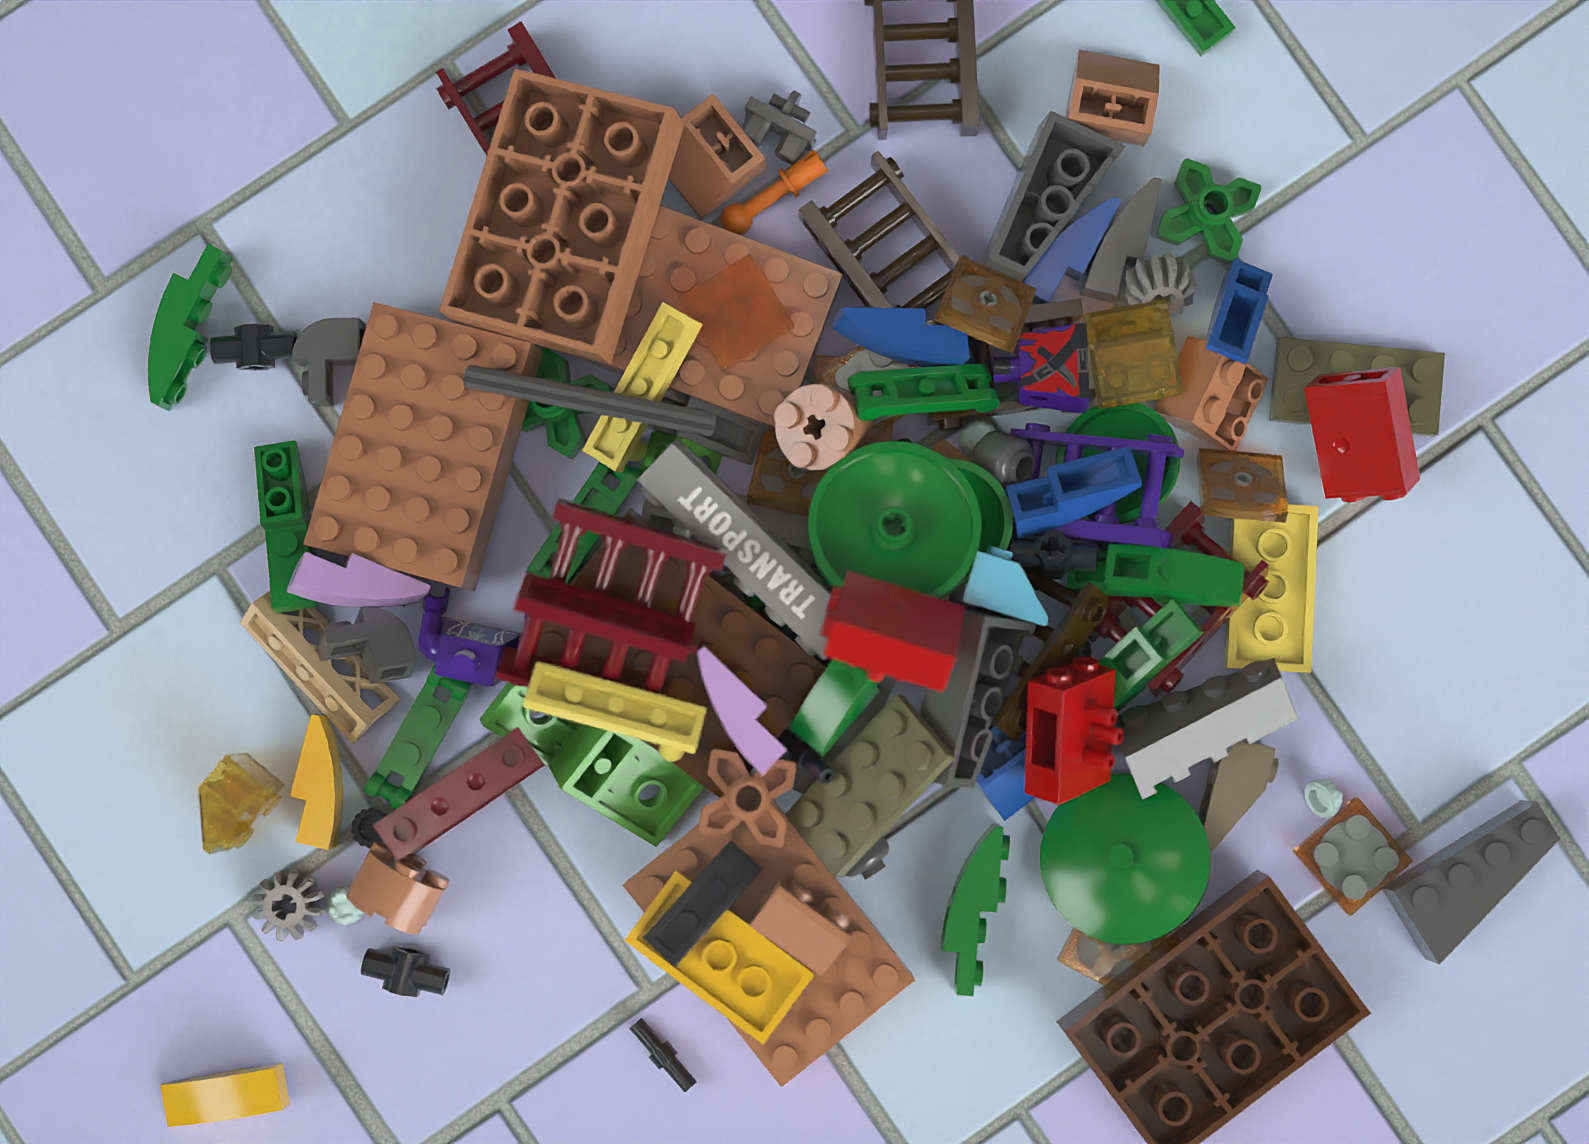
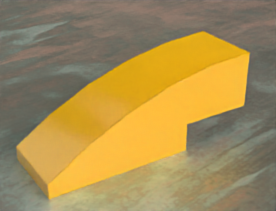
M311 714L290 797L306 800L295 842L330 850L337 848L342 823V766L336 738L329 718L322 714Z
M283 1062L250 1069H235L160 1085L168 1127L202 1124L283 1110L290 1104Z

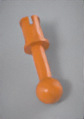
M814 149L785 171L780 168L778 172L782 178L745 204L732 203L726 206L720 216L722 228L732 233L743 235L750 230L755 216L789 192H792L796 198L800 196V190L828 172Z

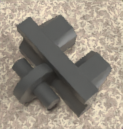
M793 90L788 99L774 93L769 104L781 110V112L751 96L745 106L746 118L742 130L755 146L760 147L770 130L782 137L774 151L775 156L790 165L795 164L805 150L809 152L812 150L816 143L815 136L817 131L792 118L794 117L806 123L811 112L798 106L802 96L801 93Z

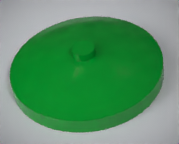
M885 441L866 445L850 452L826 472L811 500L808 517V538L813 558L819 570L832 587L834 585L842 587L846 573L850 571L942 599L960 584L973 564L981 538V514L971 485L961 471L948 459L918 444Z
M1113 774L1110 776V781L1058 805L1046 825L1040 847V869L1046 892L1062 917L1073 927L1092 938L1119 945H1138L1158 940L1169 935L1184 924L1195 912L1205 895L1211 873V849L1206 830L1191 805L1175 790L1161 782L1154 785L1155 794L1142 799L1132 774Z

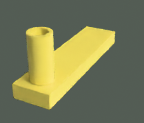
M662 302L613 393L661 402L703 324L673 306ZM601 415L582 451L612 470L622 473L628 461L637 462L645 457L647 445L641 437L648 424Z
M536 662L524 702V708L660 744V755L667 761H678L683 757L685 751L695 753L707 709Z

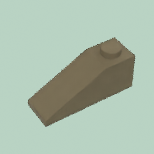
M1241 740L1233 745L1228 756L1215 763L1212 761L1198 815L1206 830L1211 853L1266 790L1267 783L1274 781L1279 763L1278 758H1274L1275 748L1256 743L1246 744Z

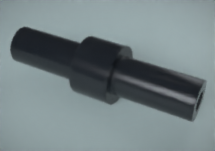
M784 729L776 740L787 749L786 751L790 754V760L800 770L804 772L809 771L821 783H830L835 776L834 770L820 759V754L804 741H800L789 730Z
M640 1018L629 1028L651 1053L648 1058L659 1070L663 1067L684 1093L697 1082L675 1056L678 1052L668 1040L663 1042L643 1018Z

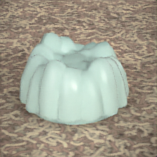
M974 420L962 428L958 440L960 441L959 446L964 450L966 456L970 455L972 458L974 446L984 435L995 430L993 425L987 424L984 420Z
M1317 779L1308 783L1304 789V797L1313 813L1321 818L1329 819L1338 812L1342 804L1343 793L1337 789L1332 780Z
M350 885L337 887L335 891L330 893L329 899L326 902V911L329 913V917L337 924H355L357 920L363 918L364 912L355 907L346 898Z

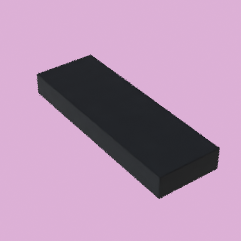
M730 840L644 935L643 939L676 967L758 876L763 868Z

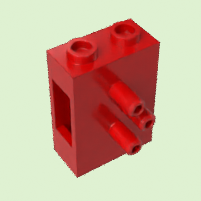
M1400 367L1319 374L1304 387L1325 499L1341 498L1343 502L1349 503L1363 500L1367 496H1381L1383 500H1396L1405 497L1420 480Z
M847 571L842 587L834 585L826 608L827 612L820 631V636L827 638L823 655L846 662L852 667L868 669L866 675L873 682H880L885 675H889L897 681H908L944 692L957 657L965 607Z
M1078 657L1073 659L1072 663L1048 669L1046 674L1028 681L1025 794L1060 805L1110 781L1111 769L1115 764L1112 744L1118 745L1124 737L1123 730L1113 726L1117 720V713L1114 710L1115 669L1099 665L1098 660L1094 658Z

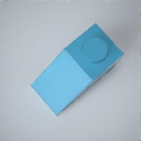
M988 546L986 553L978 551L963 601L1046 626L1048 616L1020 564L1011 561L1013 552L993 546Z

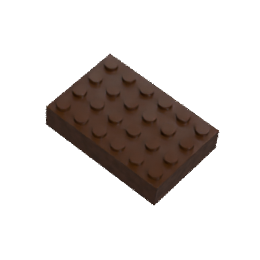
M632 508L623 516L624 518L655 527ZM605 543L601 544L570 585L591 591ZM628 543L627 548L621 550L608 592L609 597L633 604L647 558L643 554L645 548ZM670 556L668 562H663L649 609L675 616L689 570L685 567L686 560ZM711 570L710 574L705 575L691 622L696 623L692 636L698 639L696 652L704 646L767 706L755 720L777 739L797 715L809 693L830 663L826 659H822L817 653L814 656L809 655L796 642V636L775 623L766 612ZM544 620L535 655L560 662L570 627ZM586 633L577 667L602 675L612 640ZM629 645L619 680L644 687L654 653ZM688 652L685 662L671 658L661 693L671 695L672 699L707 709L695 753L685 751L681 759L671 762L720 798L725 793L707 775L712 750L718 749L738 753L748 773L754 767L739 752L723 729L711 706L701 679L696 654ZM644 740L659 752L660 744Z
M1256 870L1056 1022L1147 1144H1200L1365 1019L1371 1012L1271 877Z

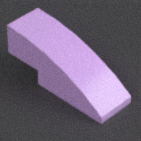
M305 552L296 565L286 592L312 601L337 606L393 607L419 602L428 594L431 585L353 553L345 560L341 567Z
M702 646L696 652L701 679L711 706L723 729L739 752L759 774L763 775L787 750L755 720L767 706L711 652Z

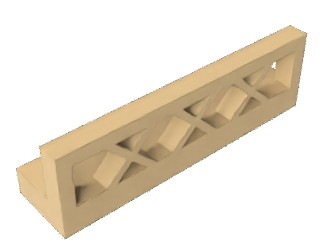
M268 591L252 602L240 621V624L352 744L360 739L377 719L399 702L400 698L385 682L369 683L365 664L360 655L335 658L345 660L352 667V677L339 675L332 668V659L320 660L317 645L310 644L303 637V628L314 629L321 634L323 629L331 625L315 607L295 610V616L275 613L271 606V594ZM360 688L373 690L382 699L383 703L374 710H371L360 698Z

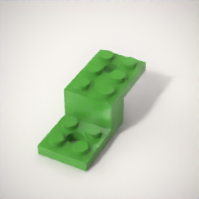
M508 682L479 718L482 726L501 738L519 727L542 762L549 766L561 790L651 845L657 847L704 789L703 785L673 762L665 760L660 755V752L642 739L550 714L540 718L529 716L531 709L524 708L528 688L515 686ZM651 784L659 786L657 793L652 798L645 800L639 798V793L645 786Z

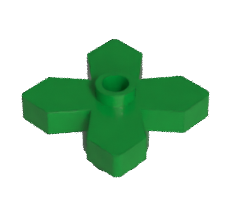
M1184 159L1178 170L1174 186L1186 204L1163 213L1155 236L1159 240L1178 246L1200 233L1208 257L1230 265L1234 258H1237L1243 242L1242 236L1231 219L1254 210L1261 192V185L1240 177L1225 186L1214 184L1207 165L1191 159ZM1204 207L1210 208L1213 214L1207 212Z
M547 348L541 349L543 355L536 378L614 392L613 387L592 374L571 382L569 361ZM529 400L521 430L529 432L546 425L548 446L564 456L574 459L586 440L578 415L590 412Z

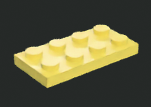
M1275 503L1274 516L1269 521H1258L1251 516L1231 513L1230 554L1240 563H1243L1250 571L1261 560L1265 561L1269 565V575L1266 579L1270 582L1255 600L1248 597L1241 607L1226 621L1224 668L1243 669L1254 661H1267L1274 658L1281 672L1311 673L1319 506Z

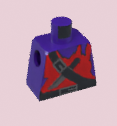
M1077 323L1020 334L1017 343V357H993V382H1018V403L1021 405L1086 413L1090 400L1087 323Z

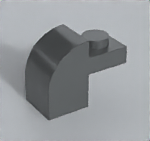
M358 317L326 318L316 321L303 330L294 344L291 360L300 366H308V371H303L302 373L303 395L308 396V402L317 407H333V366L356 364L366 330V324Z
M360 607L354 624H351L349 621H339L329 625L326 629L322 630L317 644L321 661L362 654L370 684L410 678L418 663L412 637L406 625L393 613L378 607Z

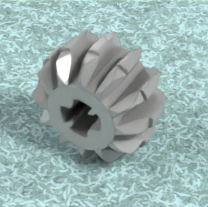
M1167 252L1162 257H1157L1152 253L1150 259H1137L1136 267L1126 270L1125 287L1123 290L1125 299L1134 311L1135 316L1146 315L1149 321L1157 316H1162L1166 320L1169 314H1182L1183 306L1193 304L1196 281L1194 273L1191 272L1184 257L1174 258L1171 252Z
M299 869L292 870L288 878L283 870L274 872V882L264 879L259 883L265 894H256L252 897V902L263 905V909L253 913V918L255 920L264 917L267 919V922L261 929L264 934L271 932L277 927L276 939L278 941L286 940L289 932L294 940L303 938V928L314 931L318 927L317 922L312 916H322L325 914V908L314 905V901L325 896L324 891L311 893L309 889L315 884L316 879L311 876L301 883L302 875ZM291 896L293 899L290 903L296 902V910L286 914L284 911L287 907H281V900Z

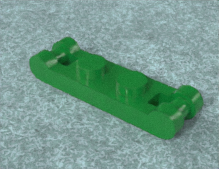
M986 364L862 371L851 375L847 379L850 393L856 396L855 409L857 417L861 421H871L879 416L970 409H975L979 413H985L996 409L1000 404L996 390L990 388L989 382L992 377ZM881 390L883 396H873L872 391Z
M599 462L572 502L616 515L627 497L639 483L637 479L644 472L634 465L631 468L626 465L621 473ZM609 474L621 481L615 491L602 484ZM561 522L556 524L527 567L526 572L549 578L552 568L549 561L554 553L557 552L563 530L559 529ZM586 530L584 536H579L566 584L571 583L574 575L602 536L601 534Z
M435 665L431 669L423 688L379 766L370 777L364 789V793L373 798L380 796L389 801V807L394 810L410 800L474 685L471 682L434 674ZM440 686L452 692L448 703L435 697ZM392 771L405 777L399 788L387 781Z

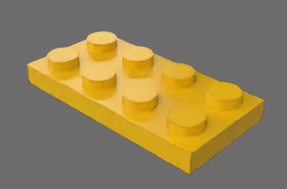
M676 869L624 941L761 1044H764L815 975V972L752 928L747 921L729 908L679 964L674 967L646 942L643 937L693 882Z

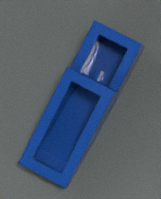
M1113 197L1092 208L1070 224L1054 239L1025 277L1015 295L1034 305L1049 303L1064 274L1079 281L1122 200Z
M1234 258L1223 277L1208 328L1206 349L1246 364L1269 297L1266 294L1273 276L1272 273Z
M842 307L832 321L833 329L852 342L881 356L919 367L963 365L970 358L967 329L958 330L948 325H926L925 309Z
M1129 446L1046 467V477L1006 486V495L1010 502L1015 531L1018 539L1051 530L1094 513L1142 486V481Z

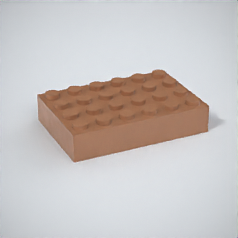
M514 68L439 312L458 324L611 365L683 131L684 122L676 110L672 107Z
M659 206L611 365L565 352L562 353L623 375L662 302H665L703 324L668 389L685 396L700 399L766 427V430L776 433L775 410L778 405L783 403L787 396L803 386L842 284L843 274Z
M373 302L304 545L346 557L353 553L389 569L475 592L529 400L466 388L464 386L465 371L467 366L476 365L536 377L543 352L527 341Z
M743 790L738 797L742 806L752 805L755 800L754 793L751 790ZM773 799L770 801V804L787 822L782 847L757 844L744 820L724 838L700 835L698 823L623 884V887L645 913L676 869L694 881L725 845L732 840L763 868L729 907L730 910L749 924L780 879L786 884L791 879L796 880L813 893L811 901L820 908L824 909L828 903L848 917L847 921L849 924L847 927L851 930V940L822 976L815 972V975L764 1044H761L729 1020L782 1088L914 982L915 978L839 880L830 873L786 817L783 809Z

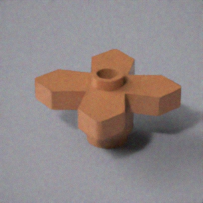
M718 749L712 750L707 775L725 795L701 808L698 827L699 834L724 838L744 820L757 844L782 847L787 822L770 804V801L793 788L796 764L791 761L778 759L763 775L756 771L750 776L738 753ZM743 790H751L754 793L755 800L752 805L742 806L738 797Z

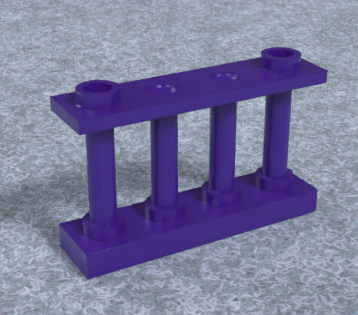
M1026 423L1025 430L1010 429V434L1025 439L1032 447L1035 469L1028 481L1039 478L1044 445L1067 447L1065 462L1081 459L1084 449L1109 452L1130 446L1133 454L1148 455L1140 518L1135 519L1134 526L1119 524V518L1115 517L1117 501L1100 509L1098 514H1094L1093 521L1077 519L1051 530L1063 531L1066 539L1171 549L1173 534L1160 529L1161 522L1157 521L1165 457H1184V449L1172 444V437L1147 434L1146 441L1056 433L1050 432V426L1038 423ZM1013 524L1012 533H1016L1014 524ZM1047 531L1034 535L1043 536L1046 534Z

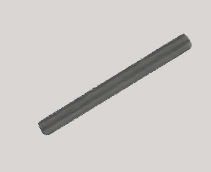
M476 365L467 366L464 375V386L470 389L706 436L712 435L716 426L717 417L712 412Z

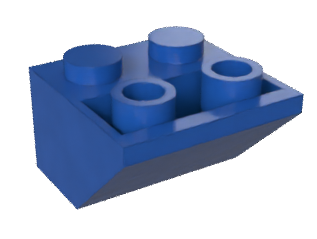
M991 725L988 730L992 732L993 738L975 783L1001 818L1006 821L1036 798L1025 794L1027 730L1015 742L994 725Z

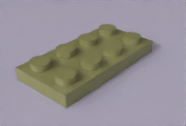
M1279 337L1276 340L1269 421L1311 425L1304 387L1319 374L1400 367L1412 435L1438 436L1445 353Z
M895 694L829 766L835 772L834 779L828 784H823L817 779L785 815L834 877L843 878L956 757L905 696Z

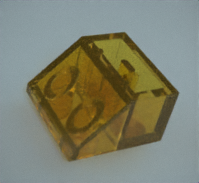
M1166 299L1082 314L1083 323H1087L1088 358L1099 409L1183 395L1174 332Z
M248 753L225 755L198 787L203 850L209 855L221 851L228 852L233 847L239 849L253 834L254 829L250 826L261 814L266 817L282 799L278 792L285 784Z

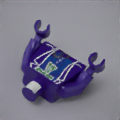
M446 587L445 594L442 597L433 596L429 590L422 604L423 610L426 613L422 616L418 648L429 661L436 663L434 674L485 686H495L503 680L497 679L495 676L505 648L508 646L518 649L522 633L447 617L443 619L441 615L447 611L450 589ZM524 614V624L526 621L527 614Z

